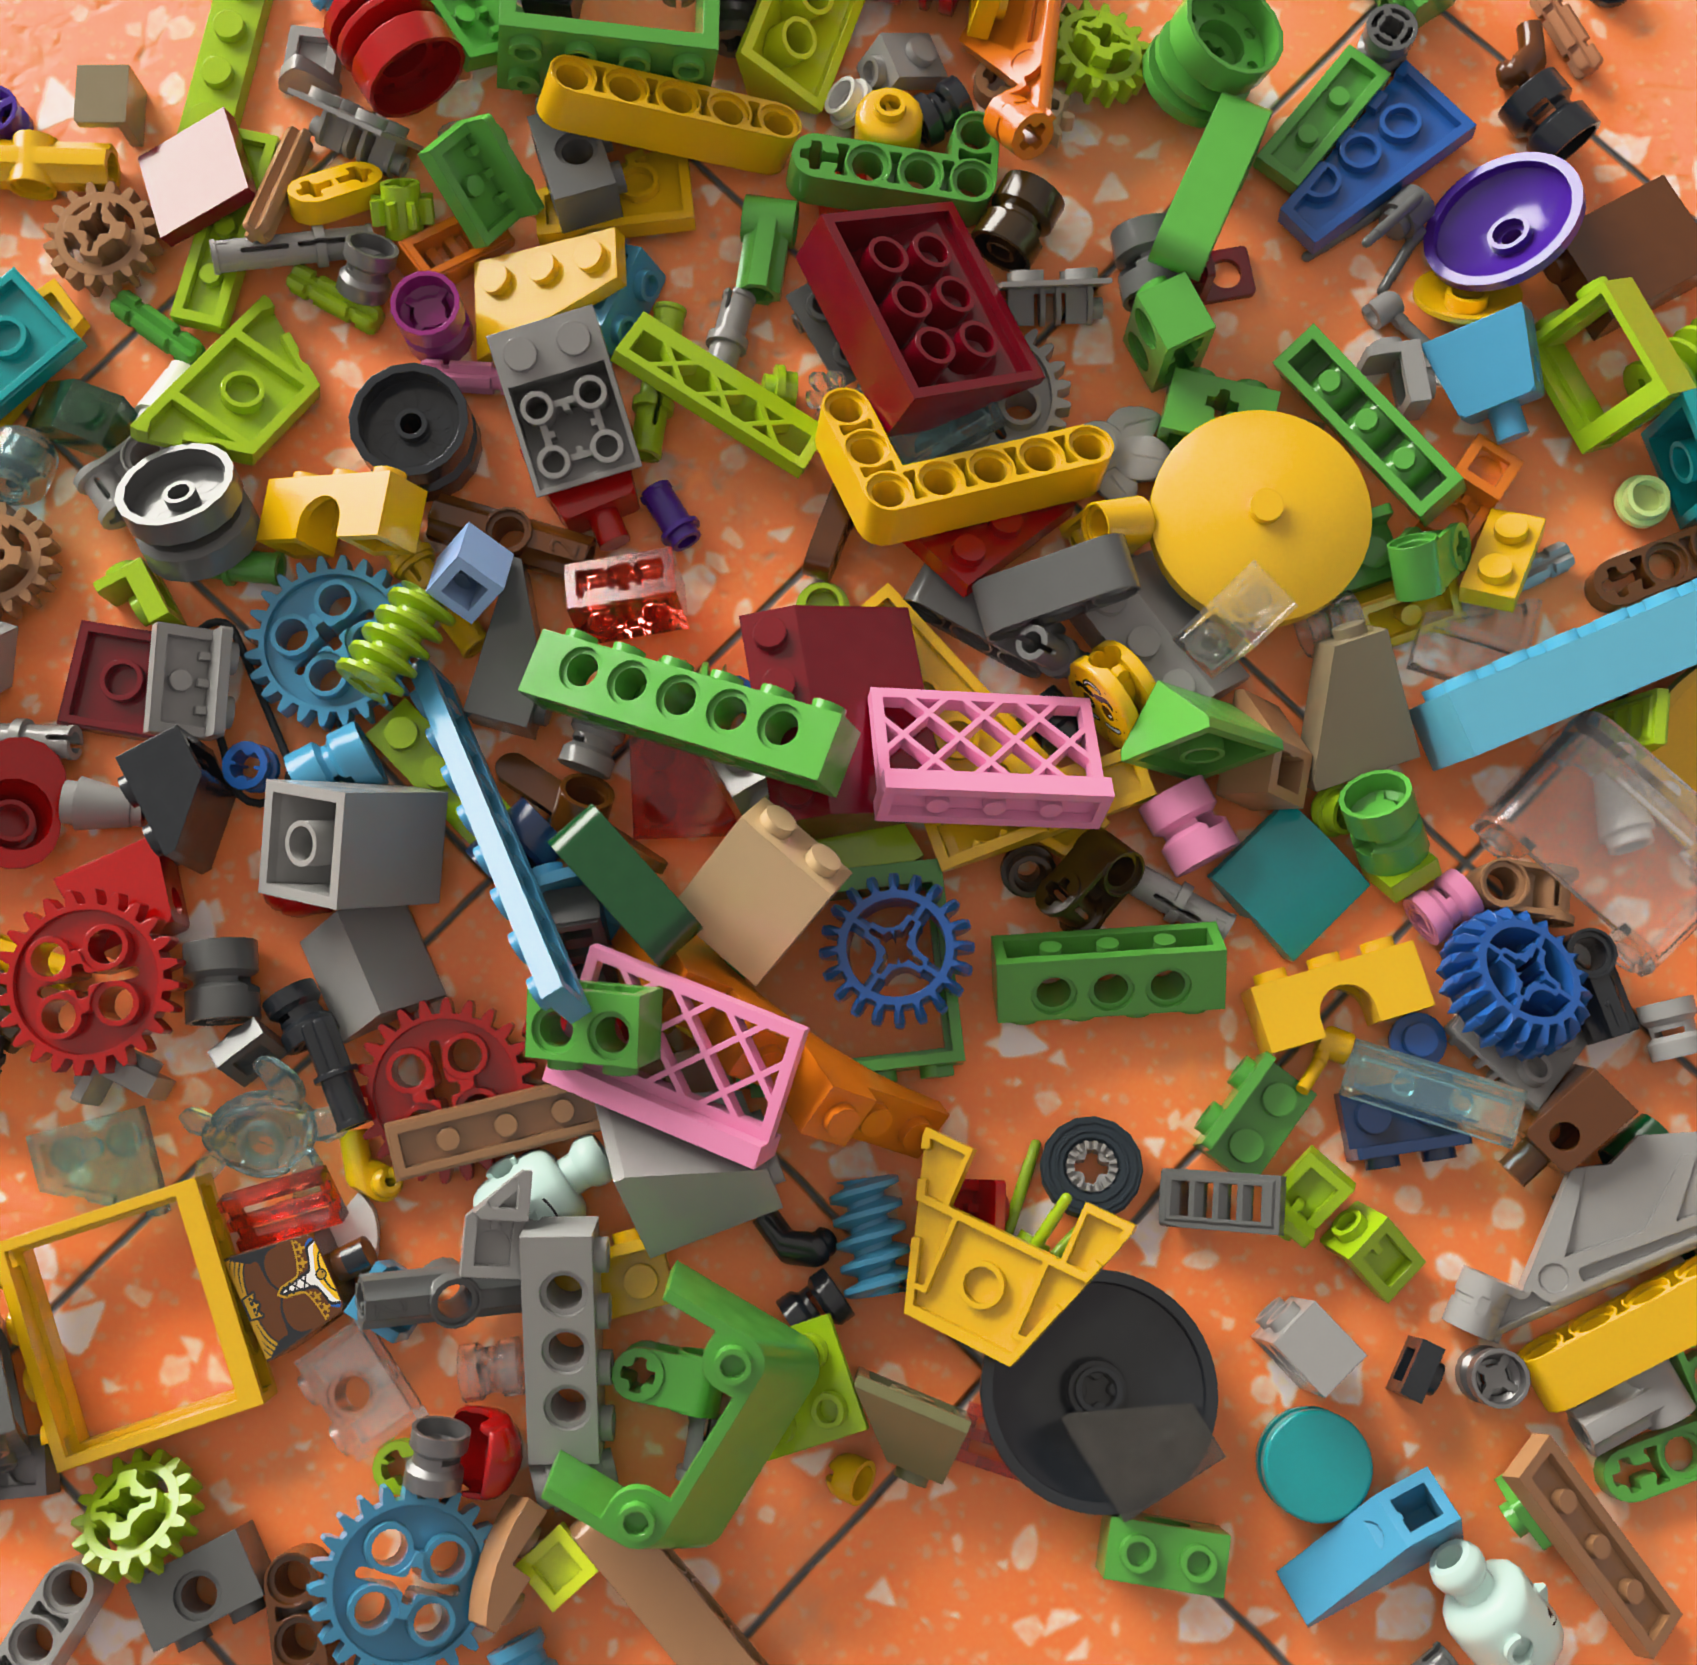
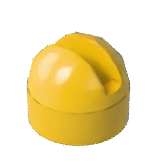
M847 1452L839 1454L830 1461L828 1466L834 1473L825 1476V1482L830 1493L836 1498L850 1505L859 1506L865 1501L873 1487L876 1475L875 1464L872 1460L858 1454Z

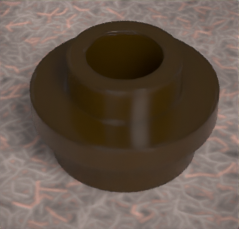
M1032 843L1008 851L1002 859L1000 875L1005 887L1011 893L1019 897L1032 898L1035 897L1037 887L1041 881L1055 869L1056 864L1051 853L1045 847ZM1031 861L1037 864L1035 871L1029 875L1018 873L1020 865L1025 862Z

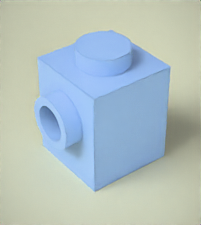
M468 522L437 557L426 593L472 624L504 590L514 554Z

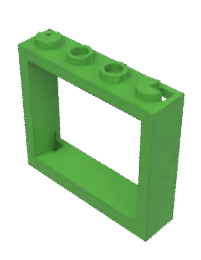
M937 858L848 868L853 874L830 900L848 899L846 891L850 888L856 889L862 898L871 896L866 884V879L870 877H875L880 892L890 890L889 874L898 873L900 890L908 891L910 879L913 875L922 877L921 891H925V896L935 884L942 886L943 894L936 904L941 907L946 903L943 872ZM929 918L933 962L935 966L941 969L945 958L946 945L941 931ZM724 959V961L746 981V978ZM955 974L951 978L956 981ZM943 990L940 994L948 1006V1011L945 1014H940L944 1048L852 1059L894 1082H898L897 1072L919 1070L920 1079L954 1076L953 1066L963 1065L966 1061L958 997L952 996L946 990ZM751 1083L740 1088V1090L750 1089L752 1099L766 1098L759 1085Z

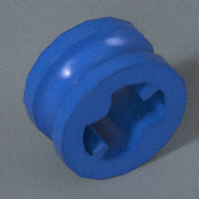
M241 741L232 745L225 753L222 760V772L230 786L249 793H263L266 789V779H278L281 764L278 755L271 748L252 741ZM249 757L259 759L260 766L253 767L258 770L254 778L243 774V769H249V766L245 765V761Z

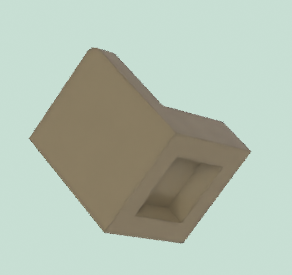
M129 64L77 65L73 119L80 128H119L132 147H143L147 92Z

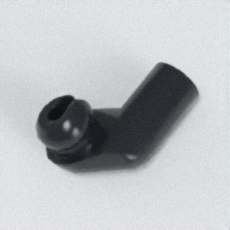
M779 1210L758 1217L752 1222L778 1259L784 1264L817 1268L827 1264L830 1256L834 1255L837 1251L836 1244L838 1241L830 1229L819 1227L813 1232L794 1231Z

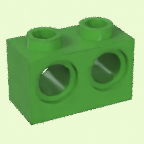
M1184 271L1169 279L1166 276L1156 277L1145 283L1138 290L1123 342L1151 393H1154L1169 385L1175 367L1186 369L1188 367L1201 366L1216 325L1187 273Z
M579 980L592 1011L572 1023L573 1034L571 1038L562 1030L560 1023L561 1015L553 1008L547 1011L543 1010L536 1003L527 987L525 1057L547 1059V1067L554 1070H578L583 1068V1063L602 1065V1073L610 1076L639 1074V1068L660 1059L662 987ZM617 1018L622 1020L628 1028V1044L622 1042L616 1034L615 1021Z

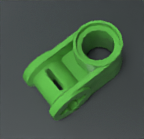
M1463 522L1452 523L1447 528L1441 530L1422 531L1417 526L1405 528L1399 537L1386 545L1395 597L1398 601L1402 602L1422 601L1441 595L1460 573L1466 571L1471 559V538L1469 530Z
M640 1340L631 1344L615 1360L612 1368V1382L615 1390L623 1398L632 1402L667 1408L673 1412L690 1417L716 1419L719 1417L723 1392L713 1387L704 1375L702 1368L704 1349L679 1347L652 1340ZM640 1357L647 1359L646 1369L655 1372L645 1383L638 1382L637 1371L629 1369V1366H632Z

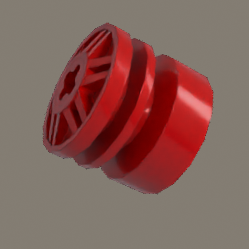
M333 0L324 18L323 34L329 46L338 55L344 68L351 72L357 87L374 112L385 118H403L419 113L438 102L454 86L463 71L466 56L462 44L446 21L436 14L431 0Z

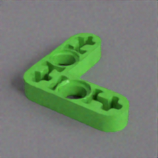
M1697 1349L1687 1354L1683 1351L1669 1358L1696 1405V1409L1691 1413V1416L1665 1428L1651 1430L1632 1437L1595 1459L1593 1468L1595 1481L1600 1489L1610 1497L1629 1503L1641 1502L1697 1481V1384L1695 1381ZM1682 1436L1691 1445L1693 1452L1692 1460L1684 1469L1674 1470L1665 1459V1447L1674 1437ZM1645 1448H1647L1648 1456L1644 1452ZM1619 1460L1634 1466L1650 1462L1656 1471L1643 1469L1632 1473L1629 1476L1630 1487L1613 1480V1475L1620 1471Z

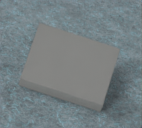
M408 905L337 910L300 941L329 1012L333 1013L340 1026L339 1033L344 1044L378 1029V1026L382 1023L389 1024L397 1020V1011L400 1009L413 1013L419 1010V1001L428 1000L432 1004L447 997Z

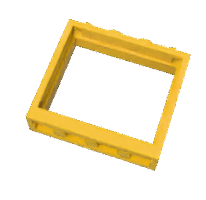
M211 1172L0 1241V1289L4 1292L9 1309L6 1317V1327L11 1341L16 1346H20L26 1366L23 1372L24 1388L29 1399L37 1403L43 1423L40 1429L41 1445L49 1444L57 1473L262 1405L278 1393L270 1363L267 1362L223 1260L235 1255L236 1252ZM177 1202L234 1389L89 1437L34 1248Z

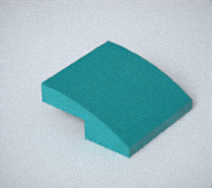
M1298 809L1274 810L1207 875L1236 912L1242 917L1249 918L1281 957L1292 962L1370 886L1369 882L1338 847Z

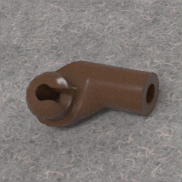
M1527 20L1516 27L1518 52L1512 56V60L1502 61L1496 67L1497 81L1503 90H1510L1517 85L1520 88L1530 78L1545 69L1547 59L1543 25L1540 20Z

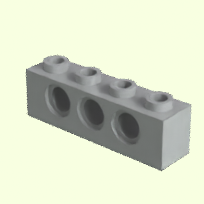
M599 1216L542 1217L540 1220L529 1218V1222L525 1223L519 1236L528 1465H553L560 1450L585 1464H599L605 1441H614L616 1430L615 1405H605V1386L613 1384L612 1368L614 1365L613 1349H603V1329H610L612 1323L611 1293H602L601 1273H608L610 1268L609 1236H600ZM560 1275L571 1276L580 1283L581 1289L576 1291L563 1290L556 1284L554 1278ZM563 1332L573 1333L582 1340L583 1344L577 1347L566 1346L559 1341L556 1335ZM563 1389L576 1390L584 1397V1400L579 1402L568 1401L560 1395L559 1391Z

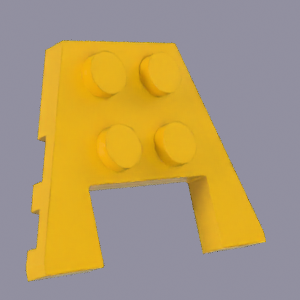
M926 1127L922 1135L921 1149H923L921 1178H918L916 1201H918L915 1235L911 1239L904 1314L1012 1367L1134 1235L1138 1225L1092 1203L1086 1202L1062 1257L1059 1258L954 1207V1202L977 1149L935 1129Z

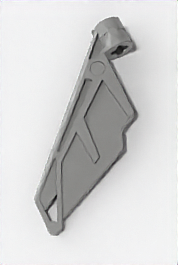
M1697 1131L1636 1135L1608 1163L1577 1166L1570 1173L1564 1175L1517 1287L1475 1268L1463 1265L1454 1287L1456 1289L1454 1295L1451 1294L1441 1319L1470 1334L1499 1344L1504 1333L1696 1249Z

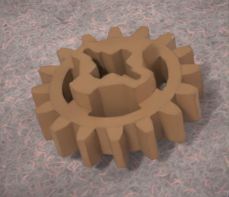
M108 181L104 192H99L95 185L89 182L86 183V195L79 197L70 190L67 192L68 200L71 203L68 207L64 208L59 205H53L51 208L59 219L57 223L44 224L43 229L52 240L44 243L43 248L53 259L50 263L51 266L76 291L79 292L86 287L94 297L99 298L104 287L108 286L114 295L117 296L119 291L122 290V283L129 281L135 288L141 286L137 275L142 270L151 274L155 273L156 268L149 258L150 256L163 255L164 249L156 239L160 236L151 206L146 200L142 201L133 188L128 187L122 193L114 181ZM124 215L133 219L135 229H130L124 221ZM73 249L79 251V254L84 259L83 264L76 261Z
M0 502V620L4 610L13 618L19 620L22 619V606L28 603L37 610L42 607L41 601L37 597L41 590L54 593L57 589L48 581L49 574L62 573L63 567L54 559H51L52 556L57 555L62 549L56 541L49 538L53 531L42 520H37V517L24 507H21L16 512L6 502ZM19 533L25 535L30 544L31 551L24 550V542L19 538Z

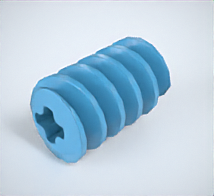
M897 1174L838 1182L836 1184L843 1185L844 1189L829 1197L830 1205L847 1208L845 1214L832 1220L833 1227L851 1232L849 1237L836 1244L837 1251L854 1254L855 1258L841 1266L840 1273L858 1278V1283L843 1291L844 1298L862 1299L906 1291V1288L899 1287V1284L907 1279L909 1266L896 1264L895 1260L909 1253L910 1246L907 1243L892 1240V1236L907 1228L906 1222L888 1217V1213L902 1206L903 1202L901 1197L886 1195L884 1190L899 1182Z

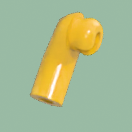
M356 1129L339 1133L347 1184L352 1189L375 1202L394 1200L401 1192L404 1181L396 1182L393 1167L371 1156L369 1139L364 1140L362 1137L367 1129Z

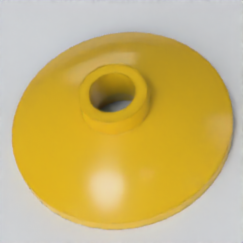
M1433 270L1422 274L1415 281L1413 299L1416 305L1425 313L1460 328L1522 302L1523 291L1519 284L1493 291H1464L1447 285L1435 275Z

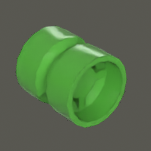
M1389 769L1374 770L1361 774L1349 781L1341 790L1338 802L1348 832L1350 833L1359 866L1363 870L1377 876H1396L1406 873L1421 864L1428 855L1430 843L1421 815L1419 814V807L1412 784L1407 776L1401 772Z

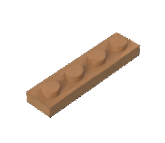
M1532 1433L1503 1473L1502 1478L1633 1654L1638 1657L1654 1660L1683 1615L1553 1437L1550 1434Z

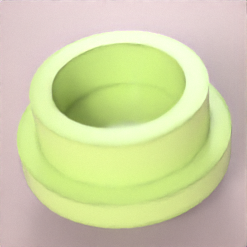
M1635 475L1628 478L1618 487L1614 496V507L1620 519L1629 526L1640 529L1650 528L1660 523L1667 516L1671 506V495L1668 486L1660 478L1652 475Z

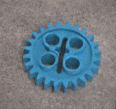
M340 555L335 569L330 567L323 556H318L316 571L312 573L299 562L296 564L298 579L291 582L281 574L276 576L282 589L278 595L265 590L260 593L269 604L267 611L259 609L250 611V615L261 624L260 629H251L244 632V636L251 643L258 645V648L244 653L246 660L253 665L260 666L250 674V677L256 684L267 685L261 693L264 699L270 704L280 701L277 710L286 718L291 717L297 712V721L306 728H309L317 717L319 726L326 732H331L336 718H339L344 726L354 721L355 715L361 714L372 725L375 723L374 707L381 705L389 712L394 708L389 698L390 693L385 692L382 697L386 703L381 704L358 691L342 677L340 683L328 691H321L320 684L327 673L336 671L335 664L341 657L353 659L348 649L352 641H366L362 636V627L367 622H377L375 614L372 619L365 620L367 613H374L380 604L391 605L388 601L387 593L393 587L403 586L401 582L391 586L393 578L384 568L373 576V567L366 559H363L353 571L352 563L346 555ZM343 597L351 598L350 606L346 612L336 616L330 615L331 605L336 600ZM299 631H308L307 640L302 647L297 650H287L288 641L293 634ZM337 636L342 645L334 651L329 642ZM300 667H306L304 674H297ZM398 674L395 679L405 691L404 696H409L410 691L402 682L404 676Z
M383 1483L379 1485V1503L372 1505L361 1494L358 1495L356 1501L360 1514L353 1519L339 1511L336 1517L344 1529L341 1534L337 1536L330 1533H322L320 1536L321 1540L331 1550L329 1557L319 1556L313 1557L310 1560L313 1568L324 1573V1579L307 1584L306 1590L309 1595L323 1597L324 1601L310 1609L309 1615L313 1621L330 1620L317 1636L323 1645L341 1639L332 1655L338 1664L347 1661L355 1654L356 1657L353 1665H436V1661L442 1658L449 1665H459L458 1656L455 1651L457 1647L462 1644L473 1651H477L479 1648L476 1639L471 1634L476 1625L468 1620L469 1600L474 1574L484 1547L483 1541L487 1539L493 1524L489 1521H484L472 1525L481 1509L474 1502L465 1505L457 1511L461 1499L460 1492L457 1495L442 1498L439 1501V1498H426L415 1495L406 1490L402 1484L400 1496L394 1497L389 1487ZM385 1530H398L401 1535V1545L398 1551L388 1559L378 1560L372 1555V1544L375 1538ZM446 1541L456 1542L458 1556L455 1563L443 1571L433 1570L430 1562L434 1549ZM359 1567H367L382 1573L391 1574L392 1576L407 1577L412 1567V1571L424 1582L454 1584L458 1586V1592L455 1595H446L421 1586L409 1585L405 1590V1594L402 1595V1591L392 1581L376 1578L356 1577L355 1571ZM370 1592H380L384 1595V1607L376 1618L370 1621L355 1619V1606L363 1595ZM429 1603L440 1604L442 1617L438 1625L427 1632L416 1631L414 1629V1618L417 1612Z

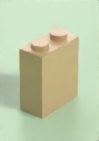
M764 796L739 818L678 899L703 926V929L697 936L753 985L757 986L783 958L853 872L841 863L839 856L831 848L819 844L799 827L794 817L786 809L774 805Z

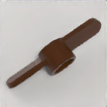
M515 752L504 754L496 762L495 770L499 781L551 815V825L557 833L591 803L609 820L615 793L613 788L603 779L590 774L576 773L566 776L561 781L525 756ZM613 825L654 872L664 873L668 866V862L664 858Z

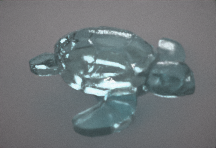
M260 1056L252 1065L254 1071L268 1090H254L237 1095L219 1107L214 1114L192 1106L184 1109L179 1115V1120L183 1127L191 1134L202 1136V1142L208 1150L196 1162L195 1177L211 1172L213 1179H215L226 1166L237 1172L257 1178H276L291 1171L293 1195L290 1209L296 1215L305 1214L311 1211L322 1198L328 1179L324 1163L314 1149L316 1141L329 1143L342 1138L348 1131L337 1133V1126L329 1106L315 1108L314 1110L304 1101L306 1089L303 1081L287 1064L276 1057Z

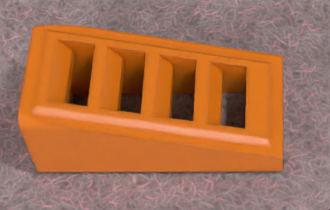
M453 215L397 242L399 255L396 264L404 277L417 271L431 270L444 274L456 285L474 273V262L500 256L515 246V238L507 229L489 246L474 249L456 217ZM460 236L470 250L465 252L456 241V238ZM443 248L450 257V260L445 262L437 250Z

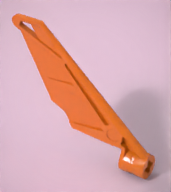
M1009 0L1004 19L995 18L988 40L967 36L968 23L959 38V42L970 55L1012 87L992 99L985 110L983 124L986 133L1021 160H1033L1045 151L1052 140L1054 132L1053 121L1056 117L1051 109L1061 0Z

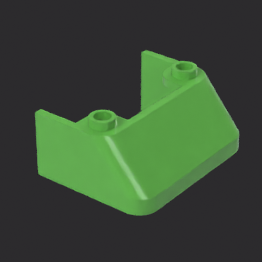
M677 1260L670 1271L662 1300L715 1330L704 1349L702 1368L709 1383L730 1396V1402L671 1497L644 1484H632L624 1487L563 1450L559 1451L554 1460L541 1496L542 1499L622 1546L631 1549L703 1548L714 1543L725 1530L814 1387L819 1375V1353L809 1338Z

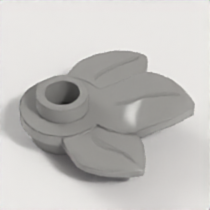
M1127 406L1117 409L1106 422L1096 420L1084 424L1096 426L1106 431L1114 443L1111 460L1101 487L1097 491L1104 499L1137 496V483L1156 481L1158 473L1171 451L1159 438L1153 436L1161 420L1160 414L1154 410L1140 406Z

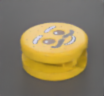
M1115 640L1103 641L1092 649L1089 656L1083 655L1070 664L1068 682L1073 696L1090 698L1096 731L1110 744L1121 749L1154 689L1156 681L1142 661L1129 648Z

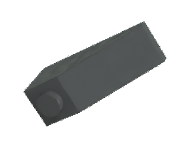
M513 557L505 588L498 596L463 712L475 725L536 740L539 727H546L553 712L542 709L518 691L541 635L531 578L520 558Z

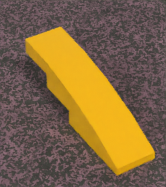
M1121 749L1100 757L1104 777L1112 778L1115 798L1105 817L1147 802L1157 796L1148 770L1121 762ZM1077 763L1058 769L1066 776H1086L1085 769ZM924 823L943 873L1074 829Z

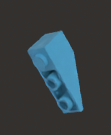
M1428 1466L1372 1496L1279 1569L1277 1575L1306 1626L1309 1628L1430 1562L1434 1551L1448 1540H1464L1462 1519Z

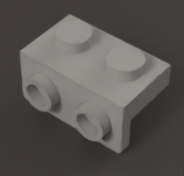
M156 622L152 625L143 734L158 735L178 725L198 740L213 741L223 737L225 730L232 727L235 717V699L232 696H228L230 675L236 673L240 657L239 644L232 642L233 627L219 626L212 630L164 622Z

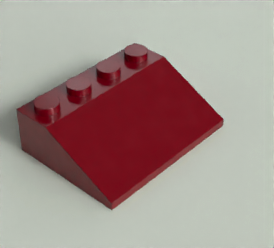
M953 201L821 214L795 256L864 395L871 403L888 437L934 429L1037 386L1046 378Z
M792 605L739 616L751 688L760 690L762 684L767 683L791 692L795 696V701L809 705L812 704L814 698L831 701L847 711L845 717L861 732L836 798L766 777L770 802L786 809L794 817L796 824L814 840L909 823L875 821L873 801L877 787L868 706V695L871 687L925 690L908 607ZM884 707L885 716L902 730L906 729L916 720L904 708ZM798 726L789 729L783 735L781 745H785L795 738ZM924 727L913 739L935 755L937 750L933 731L928 727ZM902 748L889 757L890 768L919 769L922 766Z

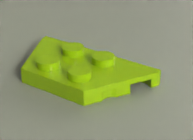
M262 295L130 424L131 437L137 442L165 448L186 443L211 444L227 452L232 462L253 466L320 397V383L310 366L301 360L299 347L291 333H285L275 316V306L271 299L266 295Z

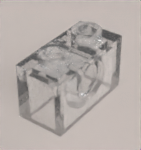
M356 1320L294 1362L302 1374L297 1378L302 1393L312 1405L317 1407L321 1404L333 1423L328 1428L333 1442L345 1456L352 1454L357 1463L372 1456L386 1444L406 1432L418 1418L430 1415L380 1336L370 1329L361 1330ZM353 1376L362 1378L369 1387V1400L363 1408L352 1405L346 1395V1386Z

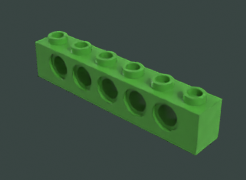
M567 628L565 635L547 629L542 630L518 688L520 693L542 709L828 796L837 797L861 734L845 717L847 711L838 704L820 698H814L811 705L795 701V696L791 692L767 683H763L760 690L743 686L744 681L739 677L718 669H712L710 676L694 672L695 668L691 664L669 655H663L660 662L645 658L646 653L642 650L619 641H615L612 648L599 645L598 639L574 628ZM597 671L595 678L586 685L589 677ZM646 684L643 693L633 700L636 691ZM696 698L693 707L681 715L685 704L689 700ZM747 712L743 723L731 730L733 720L739 714ZM798 726L795 738L791 742L781 745L783 735L789 729Z

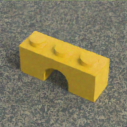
M375 466L373 472L361 473L349 469H334L332 475H317L310 472L297 471L294 472L293 477L269 479L256 541L293 559L318 558V556L334 558L338 538L373 556L415 554L428 491L408 481L407 474L404 471L389 466Z
M1390 935L1359 945L1362 955L1341 960L1339 951H1335L1307 960L1308 971L1288 976L1286 968L1281 967L1253 976L1255 986L1240 994L1259 1053L1268 1051L1270 1054H1276L1327 1038L1320 1018V1006L1324 996L1332 990L1345 992L1359 1003L1367 1026L1435 1006L1414 941L1410 940L1395 945L1393 937Z

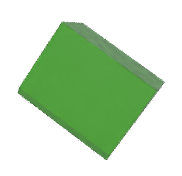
M1158 680L1120 752L1121 762L1187 780L1197 775H1202L1204 779L1282 751L1284 748L1283 740L1234 705Z

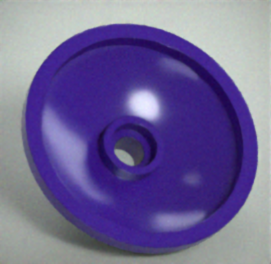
M1542 152L1510 154L1475 168L1448 189L1436 204L1435 214L1427 221L1426 233L1423 237V248L1427 262L1441 281L1453 288L1471 292L1503 289L1535 276L1566 250L1581 227L1586 211V193L1582 181L1576 170L1567 161L1555 155Z

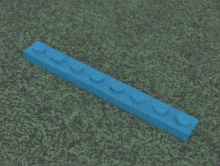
M419 659L412 664L418 675L415 679H411L415 690L410 692V697L421 715L429 721L430 727L425 729L427 739L435 751L444 758L446 765L440 768L441 774L450 789L461 800L462 804L456 808L457 814L466 829L476 837L478 845L473 848L474 856L484 872L494 881L496 887L490 890L491 898L499 912L511 923L513 931L508 934L509 943L519 959L528 965L532 976L526 979L528 990L543 1010L547 1011L553 1008L572 1024L592 1011L470 722L463 712V706L456 689L430 660L425 662Z

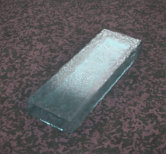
M1357 1038L1339 1091L1341 1096L1512 1149L1516 1140L1528 1094L1527 1090Z

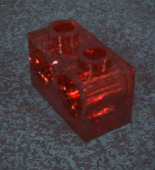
M672 546L564 565L566 606L575 629L588 633L598 639V644L689 629L685 583Z

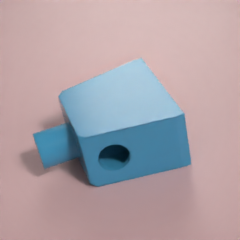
M1519 302L1422 344L1424 355L1461 420L1473 425L1489 419L1498 445L1515 441L1530 433L1521 406L1540 399L1545 395L1534 317L1532 311L1526 305Z

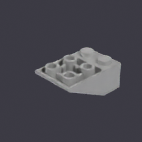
M592 304L486 336L537 498L642 467L613 365L610 361L601 326Z

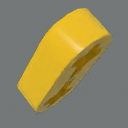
M355 161L293 180L287 189L290 215L298 223L318 226L370 210V195L381 194L380 182L383 181L382 171L374 164Z

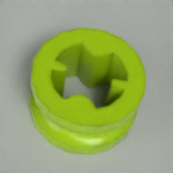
M407 1437L395 1439L386 1444L378 1451L373 1461L372 1471L375 1482L378 1486L383 1483L386 1484L393 1495H400L403 1477L401 1474L391 1476L387 1465L395 1461V1458L390 1456L395 1450L399 1451L402 1458L413 1457L414 1451L409 1445L410 1438Z

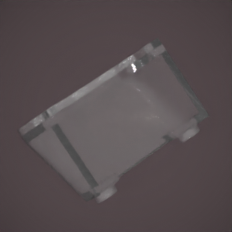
M1590 710L1581 712L1550 735L1469 826L1479 835L1481 845L1497 858L1510 857L1519 859L1526 855L1530 856L1610 926L1612 931L1608 935L1615 942L1618 952L1616 964L1627 972L1636 973L1640 977L1653 973L1697 930V792L1617 723L1599 712Z

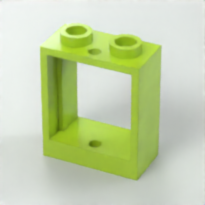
M1606 276L1599 277L1583 286L1575 294L1578 301L1566 310L1563 308L1555 310L1535 323L1544 389L1582 454L1610 448L1662 413L1682 392L1697 388L1632 277L1608 280ZM1611 309L1652 381L1604 413L1564 343Z

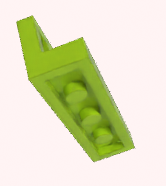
M645 311L613 352L610 361L797 479L803 474L817 451L815 437L818 421Z

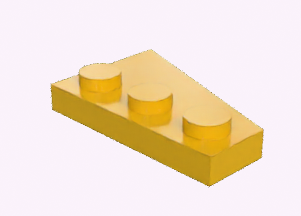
M642 148L624 155L625 162L621 164L628 192L619 195L623 217L562 234L547 186L536 190L544 204V209L535 215L537 237L540 246L613 227L617 228L625 238L696 230L689 158L657 151L645 154Z

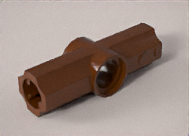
M440 493L439 497L433 500L427 517V538L430 541L443 545H448L468 522L499 544L502 537L508 532L521 531L524 533L521 542L515 546L505 548L514 554L513 557L522 559L526 569L583 585L586 578L589 577L595 560L597 545L595 537L530 519L523 511L515 507L496 509Z

